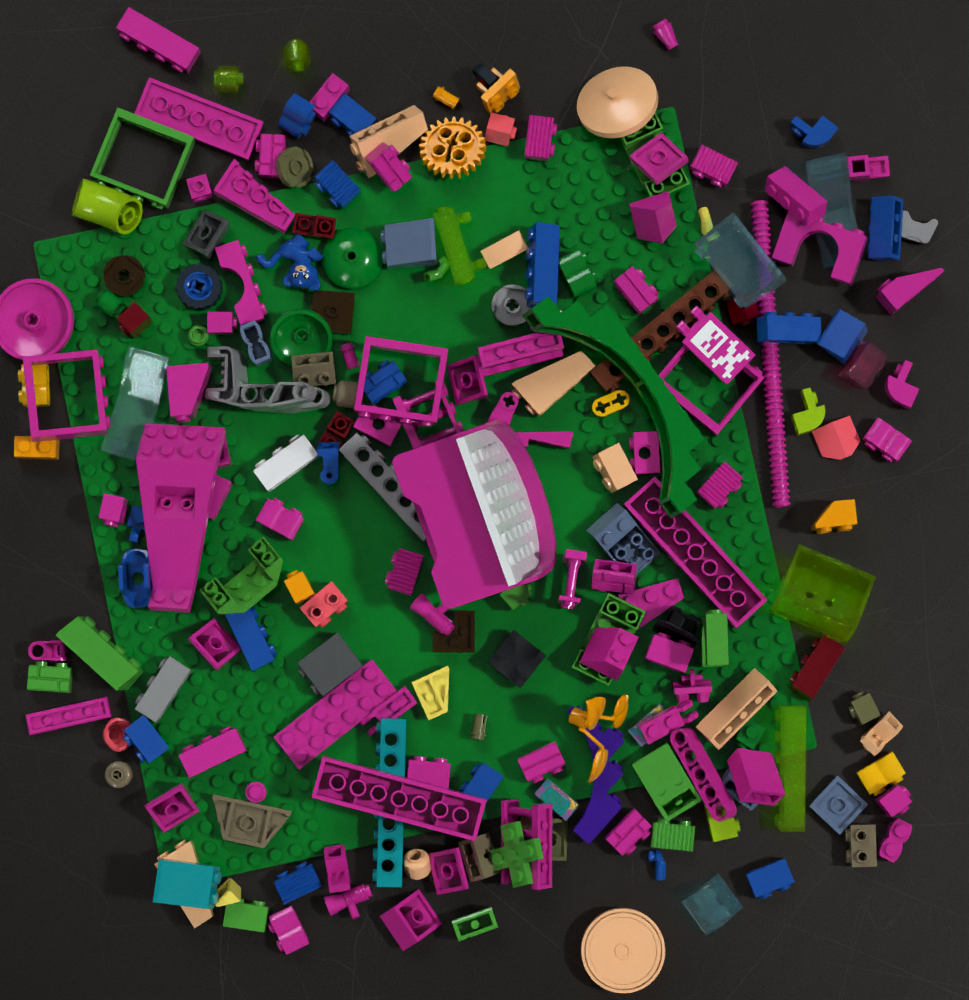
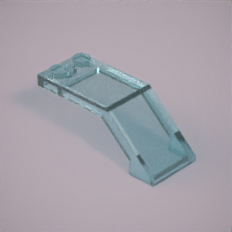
M846 153L805 161L807 184L828 201L825 216L822 217L825 219L824 223L832 225L833 222L844 225V229L852 231L853 228L858 229L852 206ZM817 233L816 238L824 269L834 267L838 256L837 242L827 234Z
M129 346L123 364L124 370L119 395L110 420V428L107 429V435H105L101 447V452L136 462L145 423L154 424L167 374L166 366H168L170 360L169 357Z

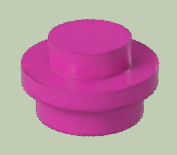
M252 782L247 786L245 793L249 801L258 803L264 800L267 791L262 783Z

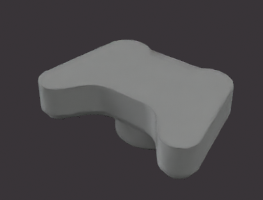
M903 211L901 238L920 244H927L938 225V221L932 219L928 223L916 222L911 219L908 211Z

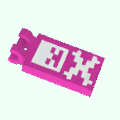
M695 306L690 314L697 322L691 328L683 321L675 327L685 337L681 343L727 385L749 363L755 354L712 312L706 316L699 307Z

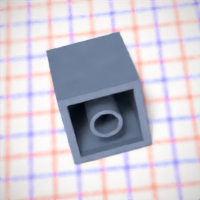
M434 218L384 225L385 231H381V242L386 243V251H382L383 264H387V269L437 266Z

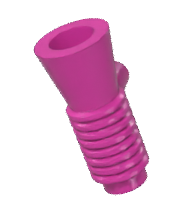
M424 594L419 595L411 604L410 610L426 618L425 620L441 634L447 636L453 631L455 626L444 615L449 608H446L443 604L435 608Z
M362 884L359 887L351 888V890L343 891L342 894L325 896L324 900L330 916L348 907L351 918L356 919L360 917L356 904L369 900V897L373 895L369 885L364 886Z

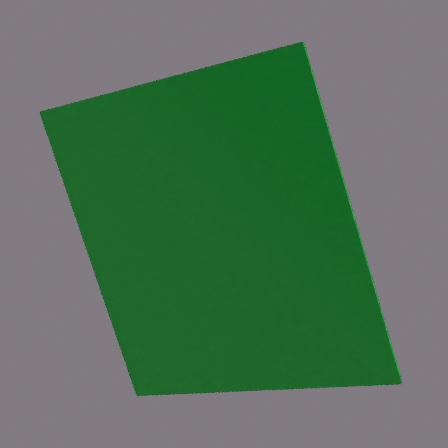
M668 107L656 110L655 112L663 126V134L685 154L675 109ZM584 126L556 131V136L551 138V144H555L553 157L549 156V162L524 159L526 138L510 141L508 147L499 144L486 146L485 158L481 159V165L475 164L476 171L469 169L468 176L464 172L461 173V178H458L457 174H454L452 179H450L449 174L442 178L441 172L434 175L433 169L428 171L427 165H423L422 160L409 162L407 164L411 169L408 172L412 178L396 192L388 189L377 173L370 178L363 172L348 175L361 189V194L346 206L345 209H342L341 206L336 208L329 200L331 196L326 191L322 193L315 183L269 193L274 198L276 197L294 214L301 213L337 218L334 234L346 228H359L369 232L377 239L382 251H386V243L381 242V231H385L384 225L434 218L436 260L444 256L450 261V268L440 279L426 282L424 279V273L436 269L439 266L438 264L437 266L387 269V264H383L380 274L371 284L361 289L350 290L341 288L330 281L323 270L322 261H312V264L318 270V279L321 284L319 290L355 293L352 335L332 333L333 340L330 352L333 351L335 385H338V382L341 380L358 383L366 336L447 348L449 352L444 377V384L448 391L446 399L448 403H453L457 412L454 414L456 422H461L465 431L487 423L500 397L506 392H512V383L579 351H583L595 367L606 359L601 353L587 345L561 336L564 344V349H562L564 357L486 376L484 381L488 394L487 399L456 405L447 365L474 355L479 357V347L538 333L530 331V325L527 321L514 327L503 325L495 319L492 312V299L495 293L504 286L511 284L519 285L526 290L528 281L525 279L526 269L528 268V260H526L527 250L492 269L488 267L480 251L520 230L529 247L527 231L536 222L560 225L559 258L578 249L581 253L585 252L589 260L587 266L590 272H595L598 282H596L597 287L574 298L558 267V310L563 311L578 300L586 309L587 314L591 316L607 304L632 338L711 273L687 163L682 168L690 185L670 193L676 228L663 244L637 239L629 204L649 196L643 189L624 150L621 138L599 137L590 133ZM225 201L141 219L138 226L129 234L123 235L103 227L34 243L40 279L59 287L67 295L74 312L72 335L66 346L59 353L98 350V356H103L104 368H100V374L105 376L106 388H102L103 396H107L108 408L104 409L105 416L110 418V428H107V435L73 438L115 644L121 645L126 650L125 654L130 659L133 657L141 664L140 668L144 670L129 690H125L131 722L134 723L143 716L142 713L135 709L137 706L135 701L141 693H146L149 688L146 686L153 675L157 676L160 671L158 666L164 658L168 659L171 656L192 670L159 722L155 723L146 717L169 747V749L148 765L146 762L142 763L140 761L148 803L179 784L184 783L200 811L164 833L151 816L159 856L166 851L171 854L176 850L174 846L183 840H186L187 843L192 841L199 863L220 866L221 877L322 856L324 855V847L344 844L345 850L378 844V840H374V827H378V819H374V814L312 798L323 755L376 769V764H380V756H376V743H380L381 735H377L376 732L369 736L367 732L372 727L377 726L378 719L374 717L363 726L358 723L300 770L274 738L275 735L325 697L321 693L316 695L310 687L313 684L309 677L304 679L298 671L300 667L298 662L336 633L340 634L363 666L370 660H373L397 691L406 686L418 702L398 717L406 718L405 777L408 776L409 760H413L414 756L426 757V761L434 762L435 758L447 759V763H451L449 789L456 791L460 790L465 781L470 782L473 777L470 773L476 764L481 765L482 762L504 776L485 804L481 821L501 817V801L519 799V807L532 809L534 804L544 803L534 793L547 778L574 801L590 798L593 781L590 783L587 781L590 778L593 766L592 754L583 732L579 731L578 726L569 723L570 715L566 711L572 705L574 707L579 705L584 711L588 712L586 701L595 697H604L606 699L602 715L612 716L614 715V709L619 698L624 694L629 695L626 718L622 725L617 728L624 735L622 739L625 742L609 759L610 762L615 760L623 768L621 770L623 776L607 793L644 786L632 763L665 743L669 744L685 769L671 744V733L649 745L646 742L641 747L628 730L659 704L665 710L673 705H678L679 703L673 690V682L682 681L681 675H689V669H694V675L702 674L703 680L710 679L712 692H709L708 702H697L696 693H689V700L692 701L693 706L679 713L682 717L691 711H697L699 716L689 723H684L685 725L678 729L689 727L695 731L716 770L729 767L728 758L737 748H740L737 746L738 741L735 740L740 729L718 750L699 732L696 726L754 668L767 678L777 690L750 718L766 729L756 744L754 751L772 753L774 758L817 747L808 702L788 689L791 684L788 680L795 670L799 672L800 666L742 406L717 436H714L688 414L690 420L700 430L704 440L689 452L697 461L701 470L685 482L697 498L686 511L767 599L738 628L734 629L727 621L729 665H723V667H701L700 641L693 650L686 673H680L644 660L652 635L658 634L652 628L658 619L665 620L669 609H667L636 630L634 635L639 638L619 679L617 681L612 679L609 686L572 668L608 593L616 597L620 594L619 592H601L598 589H592L595 559L612 560L586 530L616 503L623 507L653 477L662 482V455L659 444V475L637 476L638 480L613 493L605 488L600 471L598 472L593 465L594 459L592 456L619 443L630 463V458H633V450H629V438H632L633 432H655L657 430L646 404L635 386L626 377L619 382L621 385L615 391L623 390L628 393L630 400L627 407L606 417L600 418L595 416L592 412V404L598 398L611 392L609 390L604 393L589 374L540 417L536 414L532 415L525 407L527 403L521 398L518 400V405L509 424L516 433L573 432L569 450L532 441L528 442L526 449L543 485L552 515L556 538V562L552 571L542 578L529 583L533 588L530 590L532 593L529 597L531 601L523 608L519 605L512 611L501 598L500 594L502 592L448 609L444 615L452 621L453 625L454 611H475V653L433 652V631L438 630L425 620L426 618L410 610L411 604L421 594H424L435 608L442 604L431 573L435 563L427 540L425 542L421 541L350 462L339 452L338 480L333 484H326L320 477L323 456H319L271 492L266 490L253 471L256 469L255 465L263 459L267 461L272 458V453L279 447L284 449L290 445L289 440L298 434L300 437L305 435L315 449L337 411L356 422L359 416L354 411V408L339 407L335 401H332L334 384L313 386L326 390L330 394L331 401L327 407L296 414L250 411L213 400H205L204 393L196 418L190 419V423L179 424L178 421H174L170 416L166 366L209 363L212 373L206 388H224V385L220 383L221 379H224L221 371L225 370L221 363L225 360L208 359L207 347L227 346L241 351L246 357L248 384L294 382L292 366L282 362L275 355L271 347V329L275 321L285 312L294 309L312 311L313 290L283 285L285 275L289 272L292 264L295 263L293 260L281 257L274 268L265 269L256 259L258 254H263L267 261L270 260L273 253L283 243L296 236L292 234L294 220L285 234ZM203 210L225 218L231 224V228L220 246L236 240L239 241L240 245H245L248 254L245 260L247 264L252 266L254 276H251L253 284H258L261 293L258 299L260 303L264 302L267 314L264 315L266 321L260 322L258 325L263 332L264 342L271 352L272 359L270 363L257 367L252 362L248 353V346L245 344L240 333L239 320L238 329L234 330V335H209L207 343L202 346H195L188 339V333L192 327L200 325L207 329V312H233L234 317H237L234 306L241 300L244 293L242 278L234 272L222 270L216 252L209 261L183 245ZM302 236L310 243L307 248L308 250L315 248L322 254L323 247L328 239ZM350 253L348 255V258L350 260H353L356 257L354 253ZM128 255L136 258L142 264L146 274L145 283L138 293L130 297L117 296L124 301L127 308L136 302L153 321L136 339L132 335L127 337L117 326L120 322L116 318H111L96 307L98 303L95 301L97 296L102 291L106 292L109 290L105 285L104 268L112 258ZM204 264L205 266H210L218 273L222 281L223 292L215 306L203 311L192 310L180 300L176 290L177 278H179L181 271H184L187 266ZM632 266L635 270L639 268L646 277L644 281L647 285L652 284L659 293L657 295L658 301L639 316L613 285V281ZM120 272V280H128L129 272ZM197 284L196 289L202 291L203 285ZM707 288L705 295L713 298L716 296V292L712 288ZM511 300L509 304H506V307H509L510 311H514V308H518V305L515 304L514 300ZM692 301L689 303V307L691 310H693L695 306L700 308L699 303L696 301ZM717 301L715 303L716 308L711 312L723 323ZM676 314L673 316V320L679 324L681 321L684 322V317ZM660 327L657 329V333L661 337H666L668 330L665 327ZM299 331L300 335L306 334L304 331ZM683 335L677 340L672 338L668 341L667 344L669 346L660 354L656 351L651 355L653 359L650 363L658 375L682 348L683 344L681 342L685 339ZM644 340L641 342V346L645 350H650L652 343L649 340ZM352 342V345L356 347L354 351L360 366L347 370L343 354L339 351L341 350V345ZM371 348L367 373L371 372L373 374L378 371V366L386 360L389 363L394 361L407 380L405 385L376 403L375 406L396 410L393 398L400 396L402 400L406 399L408 401L436 389L435 381H437L439 358ZM690 350L687 351L664 379V381L717 424L740 398L735 377L725 385ZM84 360L58 363L70 426L99 425L93 361ZM612 366L609 369L612 376L621 374L617 366ZM255 390L250 393L251 400L256 395ZM321 393L317 394L316 396L317 403L322 398ZM364 393L362 405L370 406L372 403ZM618 394L617 399L612 401V404L620 403V405H623V401L626 399L625 396L621 397ZM510 396L508 399H503L506 402V407L515 404ZM434 399L410 408L411 411L408 412L430 414L432 413ZM442 399L440 403V409L445 407L442 402ZM600 402L595 409L605 413L604 409L610 405L609 403L602 405ZM446 415L438 419L437 425L433 424L432 427L420 426L418 427L419 430L415 432L418 438L422 437L424 439L453 425L449 416ZM380 419L373 422V427L376 430L382 429L385 425L384 421ZM145 423L224 427L226 430L225 436L233 466L217 470L216 475L232 482L233 485L215 521L208 518L190 613L153 611L148 606L132 608L125 603L124 597L119 590L118 565L122 562L124 553L134 548L148 551L145 530L141 531L139 543L137 544L129 541L133 527L127 526L132 505L142 508L136 456ZM403 424L391 448L365 435L371 442L369 445L374 452L378 449L385 457L383 462L388 467L393 465L392 462L395 456L413 449ZM352 426L341 447L356 433L359 436H362L363 433L355 430ZM645 448L639 450L638 453L642 459L650 457L649 450ZM361 451L358 454V459L360 461H367L370 456L369 452ZM725 461L743 477L740 481L743 485L736 493L731 491L726 496L729 500L722 508L717 507L714 510L696 492ZM375 466L372 469V474L376 477L381 476L384 472L381 466ZM389 481L386 484V489L389 492H394L398 488V484L395 481ZM104 493L129 500L124 525L118 524V528L107 526L99 518ZM405 496L400 499V505L403 507H408L412 503ZM276 498L284 503L283 507L291 510L293 507L303 513L301 517L305 520L293 541L256 522L267 499L272 500ZM415 513L414 520L420 522L417 513ZM634 519L661 553L636 575L634 590L678 578L684 598L673 606L681 608V613L688 616L692 613L700 619L709 610H717ZM264 536L283 559L278 585L253 606L259 615L256 618L259 626L264 625L268 636L265 638L268 645L272 643L277 652V655L274 656L276 661L252 671L241 650L218 671L188 638L215 618L237 643L238 641L225 614H218L201 593L200 589L214 577L223 586L255 560L248 549ZM399 548L424 555L412 596L387 588L388 584L385 583L388 571H393L394 564L391 563L394 551L399 552ZM566 549L587 552L584 565H580L578 568L574 598L581 599L578 606L573 607V609L560 608L561 604L557 603L559 595L564 596L568 567H566L567 563H563V555ZM296 570L299 573L303 571L315 594L332 581L348 600L346 603L348 607L340 614L335 612L330 616L331 621L323 628L321 626L316 628L300 609L307 601L297 605L284 582L288 579V574ZM140 572L135 573L132 577L133 582L137 585L142 584L144 575ZM699 623V626H698V628H697V630H696V632H695V634H694V635L697 636L699 639H700V623ZM513 630L546 655L521 688L488 664V661ZM448 666V712L428 720L411 682ZM474 714L488 716L484 732L486 737H484L483 741L471 739L470 732L473 730ZM598 720V723L603 727L601 729L603 733L608 727L613 729V721ZM229 726L232 729L237 728L248 751L189 778L178 756L183 753L181 749L192 744L194 747L202 744L200 740L210 735L215 738L221 735L219 731ZM390 733L386 735L385 741L389 745H394L397 742V737L395 734ZM555 741L565 761V765L562 766L563 770L554 775L548 772L543 775L544 779L533 784L532 780L527 782L517 759ZM392 754L387 755L384 759L385 763L389 766H393L397 762L396 757ZM252 782H260L265 786L267 793L264 800L257 804L290 810L292 814L265 848L223 840L212 798L213 794L251 802L246 797V788ZM385 818L383 825L385 828L390 829L394 827L395 821ZM404 822L403 838L435 830ZM385 839L383 842L391 841L392 839Z

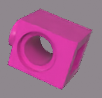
M206 174L186 179L194 203L214 198Z

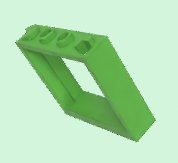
M117 107L90 177L96 183L111 186L113 189L123 193H129L139 199L140 202L147 200L151 202V206L162 210L163 207L168 209L196 142L195 138ZM122 121L185 145L164 199L101 175Z

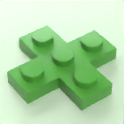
M521 821L501 825L504 847L490 850L494 871L509 868L513 888L533 884L529 862L544 859L540 838L525 841Z

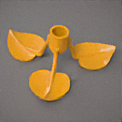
M627 694L619 698L614 709V715L612 716L602 715L606 704L604 697H595L587 700L588 712L575 707L570 713L569 723L578 726L579 731L583 732L599 747L593 761L588 783L594 781L603 772L608 759V750L604 749V746L586 728L589 730L594 729L599 719L613 721V728L620 727L628 712L629 695Z

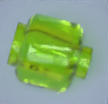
M295 39L289 41L284 47L283 54L286 67L295 72H300L309 66L311 57L308 44L302 40Z
M222 65L218 67L217 71H214V87H218L220 92H237L239 86L244 84V74L239 72V68L235 65Z

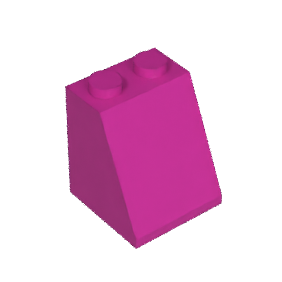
M209 363L166 366L170 416L174 421H178L179 424L190 423V419L196 418L205 388L212 373Z

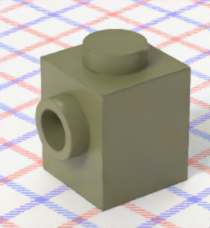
M862 691L852 696L853 700L849 702L850 707H848V710L853 719L857 718L860 725L881 716L870 693L864 694Z

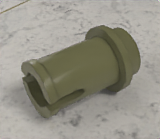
M474 714L473 730L470 732L471 739L483 741L484 737H486L484 732L488 716Z

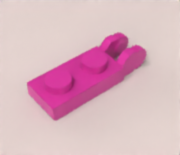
M405 686L372 710V713L365 717L360 724L362 726L366 725L374 717L379 722H381L382 717L398 718L418 702ZM377 726L372 727L367 732L369 736L377 732Z
M686 700L676 706L673 705L640 723L638 726L647 744L649 745L684 726V723L695 720L699 716L697 711H691L682 717L679 713L693 706L692 701Z

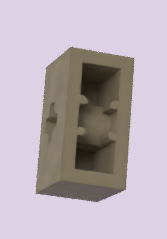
M489 832L478 835L476 841L466 839L458 842L470 882L501 873V870L494 871L490 850H493L494 847Z

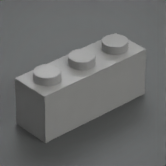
M171 656L168 659L164 658L158 666V669H160L156 677L153 675L146 685L149 687L145 694L141 693L135 701V704H137L135 709L155 723L159 722L192 672L190 668Z

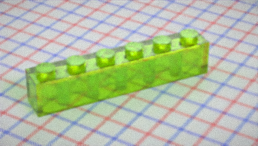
M779 704V709L775 710V721L779 722V730H775V743H778V751H775V764H778V773L785 791V795L776 804L778 805V814H774V826H777L780 832H805L807 706L804 704Z

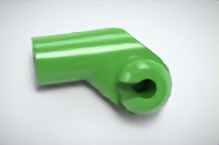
M440 257L437 260L439 266L434 270L424 273L426 282L437 280L444 276L450 268V261L447 260V257Z

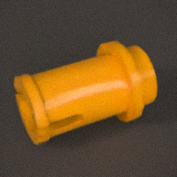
M438 86L432 97L435 98L436 102L438 100L453 110L460 98L444 90L445 87L441 88Z

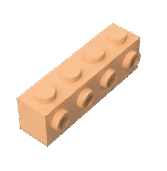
M754 668L702 719L696 728L719 750L777 690L767 678Z

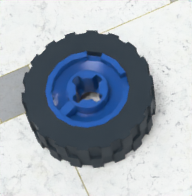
M192 264L190 267L187 266L184 271H181L179 278H177L176 290L178 297L185 306L190 307L192 310H208L210 307L215 306L216 302L221 298L220 295L223 292L222 281L218 273L208 265ZM197 284L203 285L202 291L196 289Z

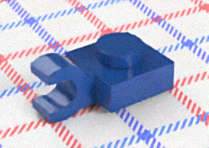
M132 505L127 526L133 527L129 541L137 544L139 543L141 531L145 530L142 508Z

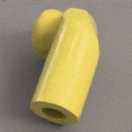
M702 207L698 210L702 234L706 238H713L716 235V228L713 227L708 208Z

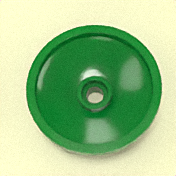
M346 228L336 232L333 239L327 240L322 250L324 257L321 261L326 276L335 285L344 289L355 290L368 286L378 277L383 266L382 249L379 242L372 234L359 228ZM350 253H354L356 257L355 259L350 260L348 258V255Z
M294 309L285 312L275 321L271 329V347L275 355L289 366H292V356L330 352L333 337L329 324L321 315L311 310ZM299 331H304L306 334L300 335Z

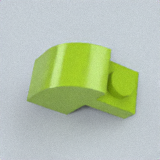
M811 388L803 389L800 392L806 410L791 416L797 436L815 430L825 417V405L816 407L818 403L815 391H811Z

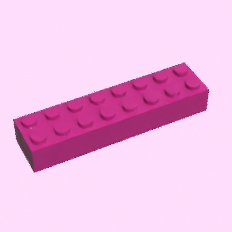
M653 477L623 507L717 610H722V614H727V621L734 629L738 628L767 599L686 510L673 518L669 517L658 502L661 482L656 477Z
M325 755L322 757L312 798L472 841H476L486 804V798Z

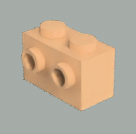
M619 443L592 456L595 469L598 472L600 471L603 477V484L611 493L638 480Z

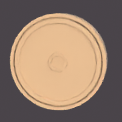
M614 908L598 915L586 928L581 941V958L588 975L600 987L615 993H632L648 986L660 973L665 959V943L661 931L647 915L631 908Z

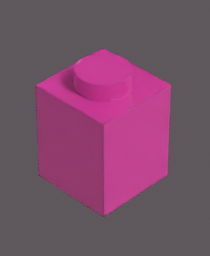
M207 312V333L209 335H234V330L238 329V319L234 317L233 312Z

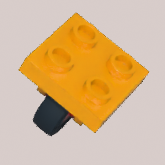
M479 63L472 70L473 75L478 80V83H476L477 88L483 93L481 99L484 108L490 115L491 112H499L504 107V103L509 98H514L519 92L520 85L516 73L511 69L502 75L494 67L489 70Z

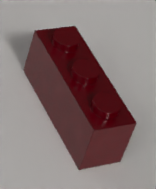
M826 634L821 638L816 637L810 646L813 649L810 655L805 654L799 663L802 665L799 672L795 670L788 680L791 682L788 689L807 702L814 698L845 650L844 646Z

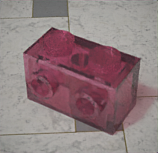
M861 341L839 375L856 389H866L874 382L876 373L885 366V360L888 355L871 341Z

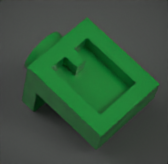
M749 719L735 737V740L738 741L737 746L747 750H754L766 729Z

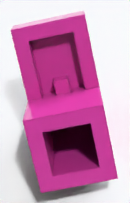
M868 155L847 157L850 181H869V179L890 177L888 156L868 158Z
M905 360L902 365L898 363L893 375H896V378L890 375L886 378L885 391L893 403L909 410L913 405L919 388L905 383L913 364Z
M345 845L324 847L330 893L351 890Z

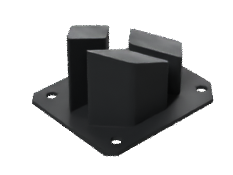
M671 605L665 620L658 619L652 630L656 633L661 632L671 636L670 640L677 642L679 639L691 644L690 648L694 649L700 641L694 635L699 626L700 619L692 613L689 616L681 613V608Z

